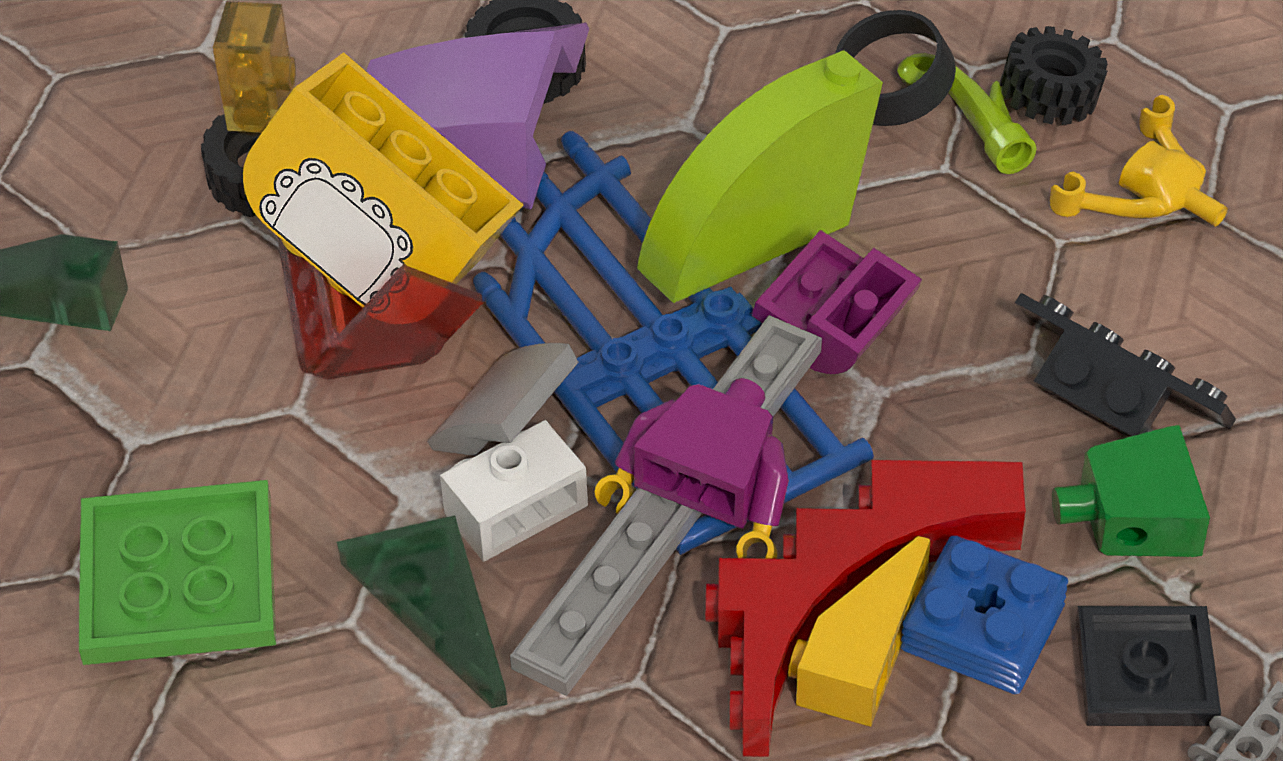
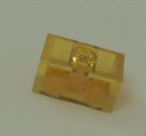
M226 1L213 44V53L227 131L263 132L295 87L296 62L295 58L290 57L283 7L282 4Z

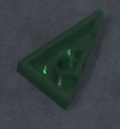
M455 515L337 542L341 565L491 708L508 705L506 687Z

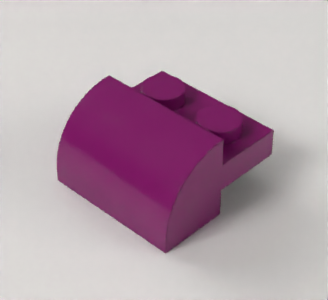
M820 230L758 298L751 316L764 323L770 315L821 337V353L812 363L810 369L825 374H840L848 371L917 292L922 279L874 247L863 258Z

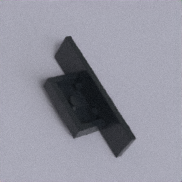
M1020 293L1016 299L1015 304L1028 319L1061 336L1035 377V384L1125 436L1131 437L1148 432L1169 396L1228 429H1231L1236 421L1235 416L1227 404L1224 403L1228 396L1214 385L1200 378H1195L1192 385L1172 375L1175 367L1164 358L1146 349L1143 350L1140 357L1121 347L1124 339L1117 333L1097 322H1093L1090 328L1087 329L1072 321L1071 317L1074 312L1050 296L1043 295L1038 302Z

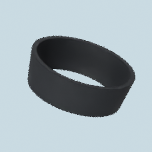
M888 10L873 14L850 28L837 46L835 53L845 50L854 58L863 48L874 41L895 34L922 35L937 43L934 61L928 71L918 81L904 89L880 94L873 125L893 126L919 119L936 108L947 96L953 85L956 73L954 56L935 24L919 13L908 10Z

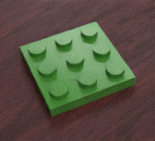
M268 480L81 498L79 653L83 665L276 645L271 495Z

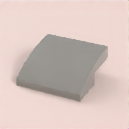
M565 343L535 344L515 349L502 356L428 440L431 449L434 451L476 456L488 441L511 443L579 363L570 345Z

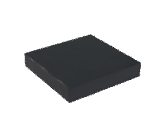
M1078 606L1076 625L1086 726H1209L1214 716H1221L1207 606Z

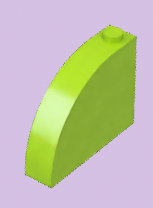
M843 50L787 73L747 98L711 130L691 153L669 184L646 231L637 270L669 300L675 303L808 244L820 230L830 234L848 226L883 82Z

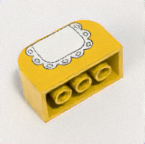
M344 52L293 88L250 149L243 168L244 190L252 210L265 226L282 239L285 247L293 254L303 257L326 276L328 282L335 290L349 296L370 313L391 320L412 319L431 309L476 266L524 205Z

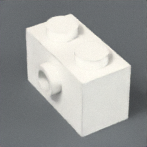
M546 420L525 431H520L511 443L502 442L473 458L464 459L440 475L444 514L483 562L588 506L586 467Z

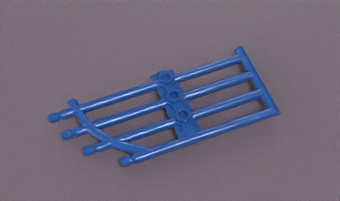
M568 131L561 138L565 152L574 160L586 177L562 193L544 171L536 197L546 210L531 232L528 234L514 217L501 233L502 239L517 256L509 296L502 290L497 280L486 272L478 273L473 278V284L477 294L486 302L493 315L518 347L521 348L545 343L527 320L536 280L592 350L577 358L579 363L554 393L617 473L619 467L615 465V460L624 442L597 407L620 396L627 395L641 413L664 403L649 383L676 371L681 373L690 386L700 384L713 389L718 381L700 358L730 347L738 357L751 340V334L758 331L762 322L751 316L753 307L740 292L736 293L731 286L714 292L709 287L688 297L693 304L672 314L663 315L577 211L601 193L643 243L651 217L620 182L631 175L627 160L624 156L620 155L604 163L595 151L589 147L582 136L574 131ZM560 228L565 231L641 324L642 328L623 337L612 339L544 254ZM796 388L793 389L781 405L782 411L822 457L794 472L786 464L789 482L784 503L873 459V450L865 438H860L844 446ZM709 515L700 517L677 546L676 551L682 555L737 526Z

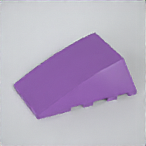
M584 22L460 38L414 47L370 60L366 72L524 204L523 208L531 210L546 166V162L533 138V133L553 72H576L589 27Z

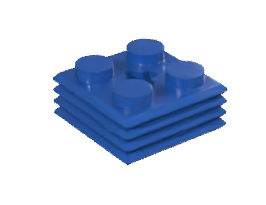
M957 535L950 536L903 621L901 649L1009 693L1019 694L1065 606L1064 601L1066 599L1065 593L1067 591L1068 578L1044 569L1037 564L1028 563L983 546L978 542L970 541Z

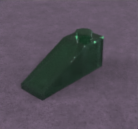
M60 234L0 249V316L104 331L112 330L128 291L118 241Z

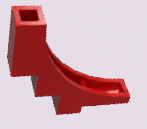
M872 460L870 485H858V509L796 508V534H783V559L719 558V584L706 583L705 619L706 622H718V648H731L730 676H743V690H730V730H743V757H769L774 713L788 678L790 660L799 639L808 641L818 616L917 536L930 539L928 563L937 561L949 537L953 535L978 542L997 551L1021 550L1026 513L1023 462Z

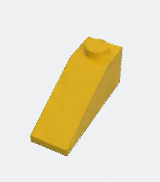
M917 536L818 616L808 641L802 639L797 641L788 671L789 677L797 679L796 706L869 727L872 726L901 648L903 621L927 579L930 539Z

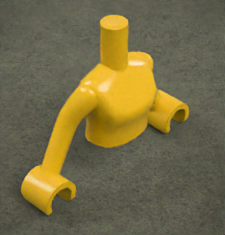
M1159 95L1154 98L1152 111L1148 108L1141 109L1139 120L1140 131L1143 135L1151 139H1157L1160 145L1155 141H1150L1142 146L1128 160L1119 178V186L1128 189L1141 199H1124L1085 192L1086 181L1084 177L1074 171L1065 175L1064 190L1058 185H1054L1051 187L1050 193L1051 209L1055 214L1064 217L1075 216L1082 209L1129 218H1154L1185 208L1216 227L1225 218L1228 208L1200 191L1206 169L1201 162L1185 152L1173 135L1171 129L1175 104L1171 98L1165 95Z

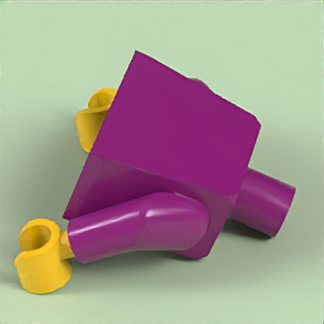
M745 378L734 380L726 394L700 384L692 385L677 400L671 399L641 413L634 420L615 460V465L619 467L616 475H607L596 484L594 492L597 502L606 507L611 500L612 494L616 490L623 488L622 499L616 507V514H618L637 490L635 487H638L742 529L747 520L753 521L752 532L746 533L740 538L736 551L738 558H747L748 548L756 542H762L768 547L765 559H777L778 551L770 539L772 526H779L789 479L783 444L776 437L772 436L773 416L768 410L761 408L766 398L762 388L755 382Z

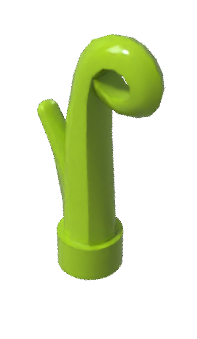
M919 53L907 56L898 65L897 69L902 82L910 86L918 81L931 67L935 55ZM956 66L955 78L949 95L960 107L985 143L984 150L986 155L1001 173L1014 174L1023 170L1034 159L1037 147L1024 128L1012 121L1004 103L1003 86H1000L998 81L993 82L988 96L973 79Z

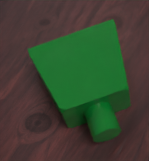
M1180 425L1169 426L1093 446L1085 452L1081 485L1052 489V508L1056 523L1061 525L1090 521L1098 550L1106 556L1198 557L1203 555L1210 515Z

